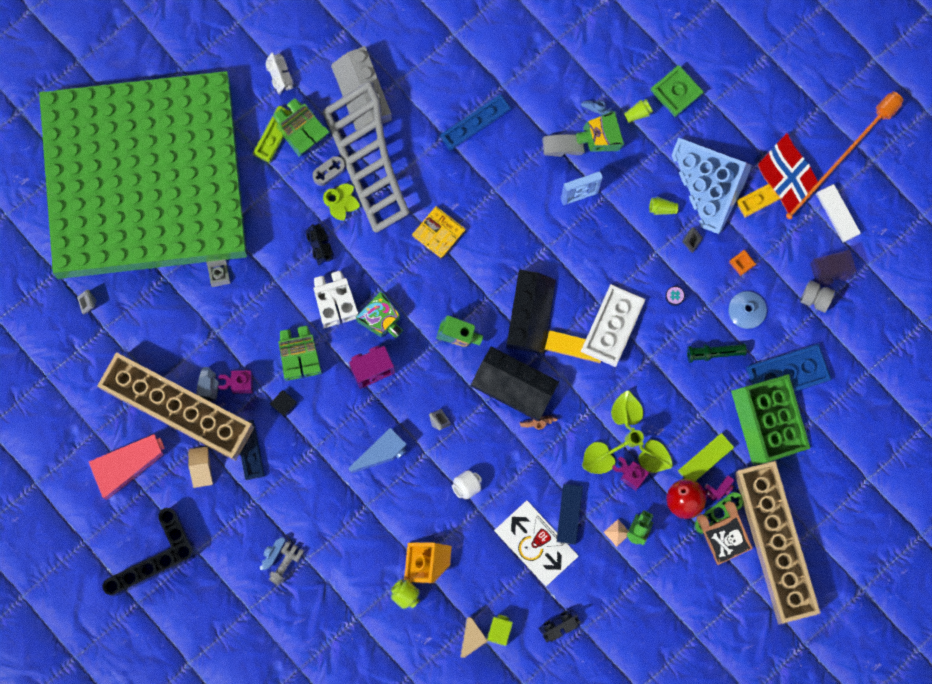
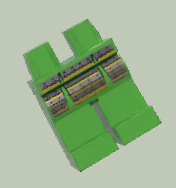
M294 98L287 104L292 112L289 116L281 108L274 113L273 117L278 123L277 129L282 133L298 157H300L313 145L326 137L329 131L325 126L321 125L305 103L302 105Z
M308 326L298 328L299 337L292 338L290 329L280 331V341L278 343L285 381L303 378L299 362L300 358L304 377L322 374L314 338Z

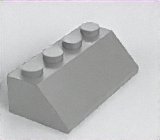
M365 46L347 52L331 64L343 97L367 81H371L380 99L382 123L392 120L390 109ZM368 91L346 104L349 114L371 101ZM372 108L352 121L356 131L375 119L374 109Z

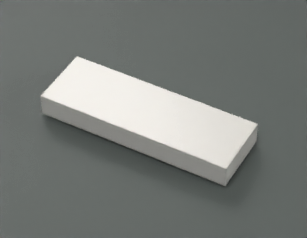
M834 184L816 193L843 243L861 234Z

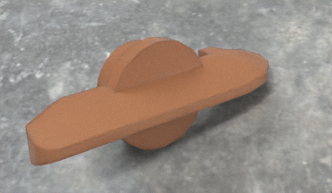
M551 415L542 416L539 422L534 419L520 422V426L526 428L533 426L541 430L545 428L546 423L552 424L558 418Z

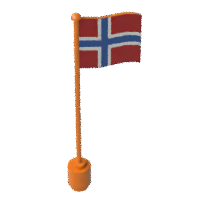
M893 91L883 98L876 106L878 116L819 181L816 179L807 161L793 145L788 132L758 164L759 170L780 198L787 211V219L793 218L792 215L881 118L891 119L902 107L904 100L898 93Z

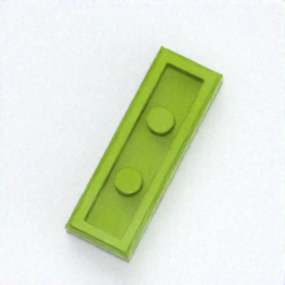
M279 105L275 111L276 113L282 108L287 116L292 113L290 110ZM273 116L253 152V156L268 163L271 162L284 138L277 129L278 123Z
M721 433L682 466L678 472L684 479L696 481L734 447Z

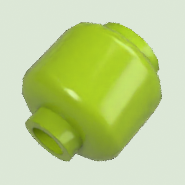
M399 580L390 590L392 592L391 599L402 609L413 608L419 602V589L409 580Z

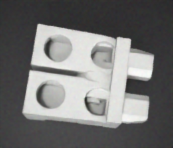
M341 271L331 274L332 283L326 284L324 276L314 278L315 287L313 289L324 329L340 324L335 304L338 305L343 323L356 320L358 315L347 278L344 279Z

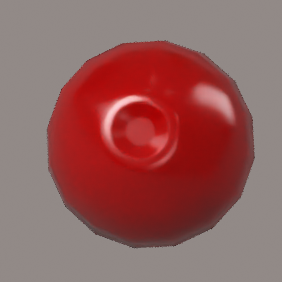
M692 479L676 481L668 489L666 496L667 506L670 511L682 519H691L700 515L705 508L707 500L703 487Z

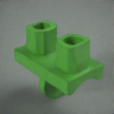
M643 510L640 516L635 515L626 536L630 542L645 544L653 526V522H651L653 514Z

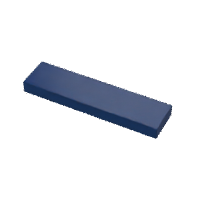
M499 94L440 134L439 137L451 152L510 112L511 107L503 96Z

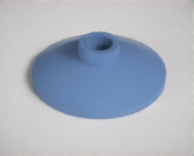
M744 291L732 298L728 312L735 325L744 329H752L764 321L767 308L764 300L758 294ZM745 306H751L752 311H746Z

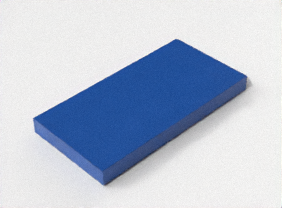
M819 344L746 367L751 385L789 374L793 390L797 392L831 381Z

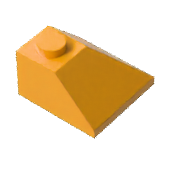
M408 543L404 580L417 583H434L450 566L452 546L438 543Z

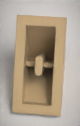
M208 447L189 449L188 466L193 488L213 485Z
M467 617L461 658L467 657L487 642L473 619Z

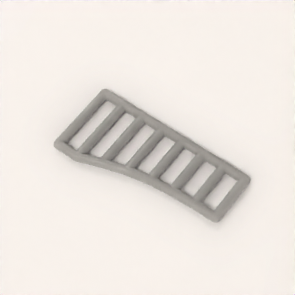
M367 81L323 110V115L373 231L378 233L407 216L409 209L389 159L384 137L380 99L373 83ZM368 91L371 101L338 122H334L331 113ZM372 108L374 109L375 119L346 138H341L339 129ZM376 128L377 140L349 156L345 146ZM379 147L381 158L356 173L352 163ZM384 165L387 176L363 189L360 179ZM390 183L393 194L371 206L367 196ZM397 200L400 211L378 223L374 213Z

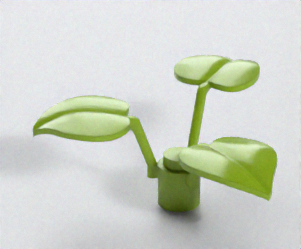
M629 390L622 393L615 400L611 409L613 421L618 425L625 424V427L630 430L625 436V442L610 451L604 443H592L586 448L582 463L583 469L587 472L604 474L609 472L612 466L615 465L612 453L626 445L629 447L639 445V449L642 452L638 456L640 466L646 471L656 473L673 467L668 451L660 442L649 440L643 448V433L629 426V424H638L643 417L641 404Z

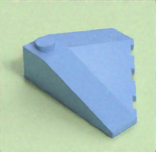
M678 138L672 158L674 162H678L681 169L679 174L684 186H688L691 194L689 198L694 210H698L701 218L699 223L702 228L720 234L747 180L752 165Z

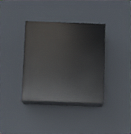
M284 390L270 403L283 417L297 404Z

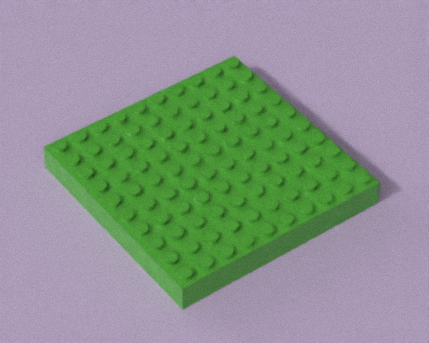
M227 71L39 92L52 270L57 279L247 257L231 87Z

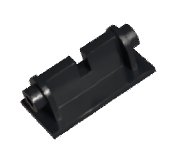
M311 224L306 230V238L313 249V258L317 261L318 265L324 260L326 262L333 260L332 256L334 254L330 243H322L328 240L324 227L321 224L315 226Z
M571 609L570 611H563L554 620L544 622L538 629L543 634V638L547 643L563 636L560 629L563 628L567 634L578 628L581 622L578 619V615Z

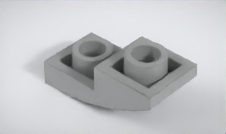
M552 135L542 138L544 155L562 157L564 154L582 155L584 153V144H578L576 135Z
M226 260L206 262L211 287L230 284Z

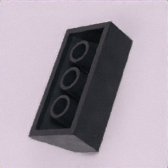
M519 269L506 348L544 354L556 283L555 279L538 272Z
M491 346L470 386L539 422L556 391L559 381Z

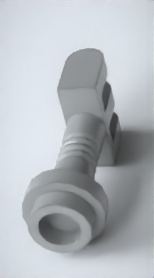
M289 541L286 542L281 550V553L285 555L281 565L276 572L270 573L271 577L269 580L276 585L284 582L285 579L282 576L291 561L294 560L298 563L305 551L300 549L297 555L294 554L298 548L296 545L289 551L288 548L291 545Z

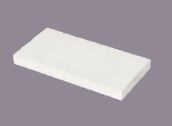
M610 284L581 352L616 367L646 299Z

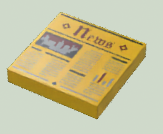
M435 206L412 236L442 259L465 232V228Z

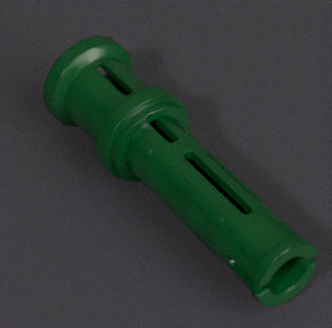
M745 343L710 347L707 344L703 345V347L692 348L687 346L689 363H693L696 360H705L706 362L711 360V358L746 356L747 353Z

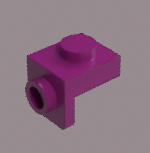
M727 476L717 490L708 484L703 489L709 499L719 501L724 494L727 496L734 487L731 484L734 480Z

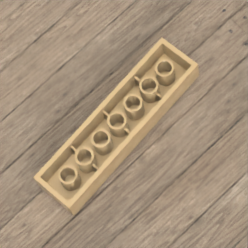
M117 352L97 387L234 461L237 460L254 429L251 423Z
M773 461L737 471L735 478L740 495L744 501L743 505L778 625L820 614L776 462Z

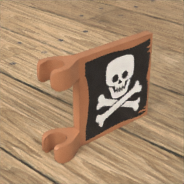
M731 501L724 504L730 516L710 526L707 517L703 514L696 518L717 565L753 549L739 518L736 506Z

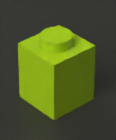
M498 615L497 618L493 617L487 641L506 646L513 623L509 622V617Z

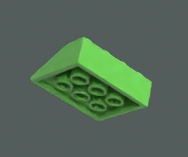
M789 374L731 391L752 465L767 463L810 449Z

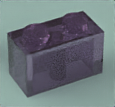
M850 250L816 258L810 263L815 281L823 284V286L833 284L834 280L841 279V281L852 279V276L857 272Z

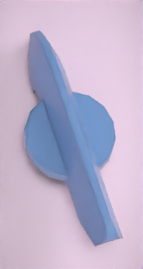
M600 100L595 103L583 101L581 104L582 107L600 115L613 112L612 108L607 109L606 104Z
M281 537L275 541L272 547L268 546L264 552L266 559L265 561L262 560L261 570H266L272 566L285 542L284 538Z

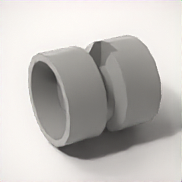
M809 280L800 303L807 306L814 304L817 310L825 313L832 301L835 290L828 287L821 289L819 283Z

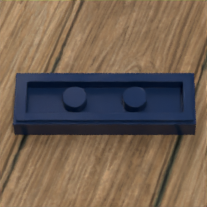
M254 420L247 421L254 426V429L240 453L246 481L265 477Z
M563 484L556 543L576 545L582 486Z

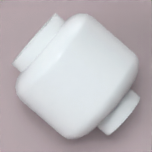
M467 470L454 478L452 489L459 498L469 499L480 492L482 479L476 472L473 473Z

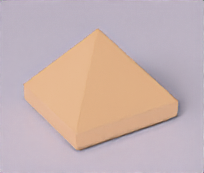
M616 520L604 533L617 547L627 538L628 530L619 520Z

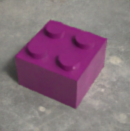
M375 346L369 350V353L363 356L362 354L355 355L351 358L352 361H349L350 369L360 389L395 374L394 366L385 346L381 348L380 346Z

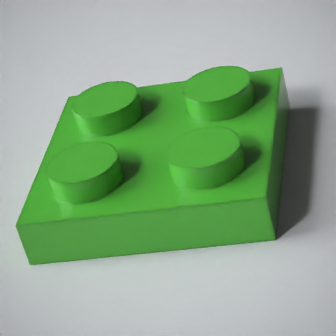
M679 65L650 89L674 117L678 116L703 94L702 89Z

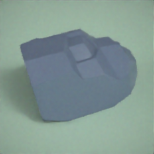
M210 367L202 368L196 395L206 400L216 401L219 382L216 380V373Z

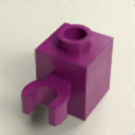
M251 370L231 371V378L226 375H219L220 380H226L225 385L218 386L220 390H227L231 387L234 394L253 393V374Z
M619 457L618 461L622 463V467L617 468L613 465L612 469L618 473L622 472L624 475L620 480L636 491L649 472L634 461L628 466L626 460Z

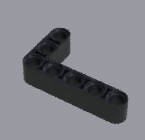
M163 508L158 515L171 548L107 578L102 585L103 591L107 595L114 597L121 595L193 559L194 549L178 514L173 509ZM171 512L173 519L170 522H165L164 515ZM175 530L181 531V537L178 540L172 539V533ZM186 547L189 549V555L182 558L180 551ZM165 556L171 557V563L168 566H163L162 564ZM147 565L153 566V572L150 575L144 573V568ZM134 573L135 581L128 584L126 581L127 575ZM111 582L117 583V589L114 592H110L108 589Z

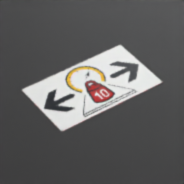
M528 501L524 502L494 530L545 586L578 557L568 544L556 543L557 532Z

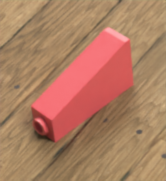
M153 434L89 461L102 497L106 500L111 498L164 455L162 449H165L162 439H157Z

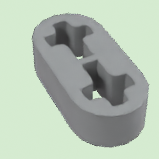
M338 156L332 157L316 168L312 174L314 183L324 186L342 174L345 169L343 159ZM334 162H335L336 164L341 163V164L339 165V166H340V169H337V168L332 169V168H333V163H334ZM328 172L327 174L324 175V178H325L324 180H322V179H318V180H317V178H318V175H317V174H318V173H320L321 175H323L324 173Z

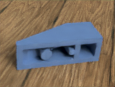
M389 428L348 469L351 473H355L393 461L396 457L400 459L406 453L405 448L407 444Z

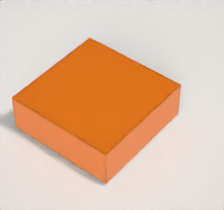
M745 249L729 261L740 277L756 265Z

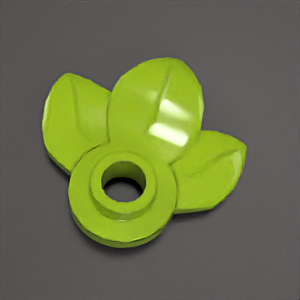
M340 184L336 189H328L323 195V201L329 207L330 214L340 221L345 220L346 212L355 211L360 207L358 201L351 195L354 186L350 184ZM335 196L336 200L330 201L329 197Z

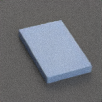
M599 171L565 183L561 195L562 204L567 205L598 194L602 181L601 172Z

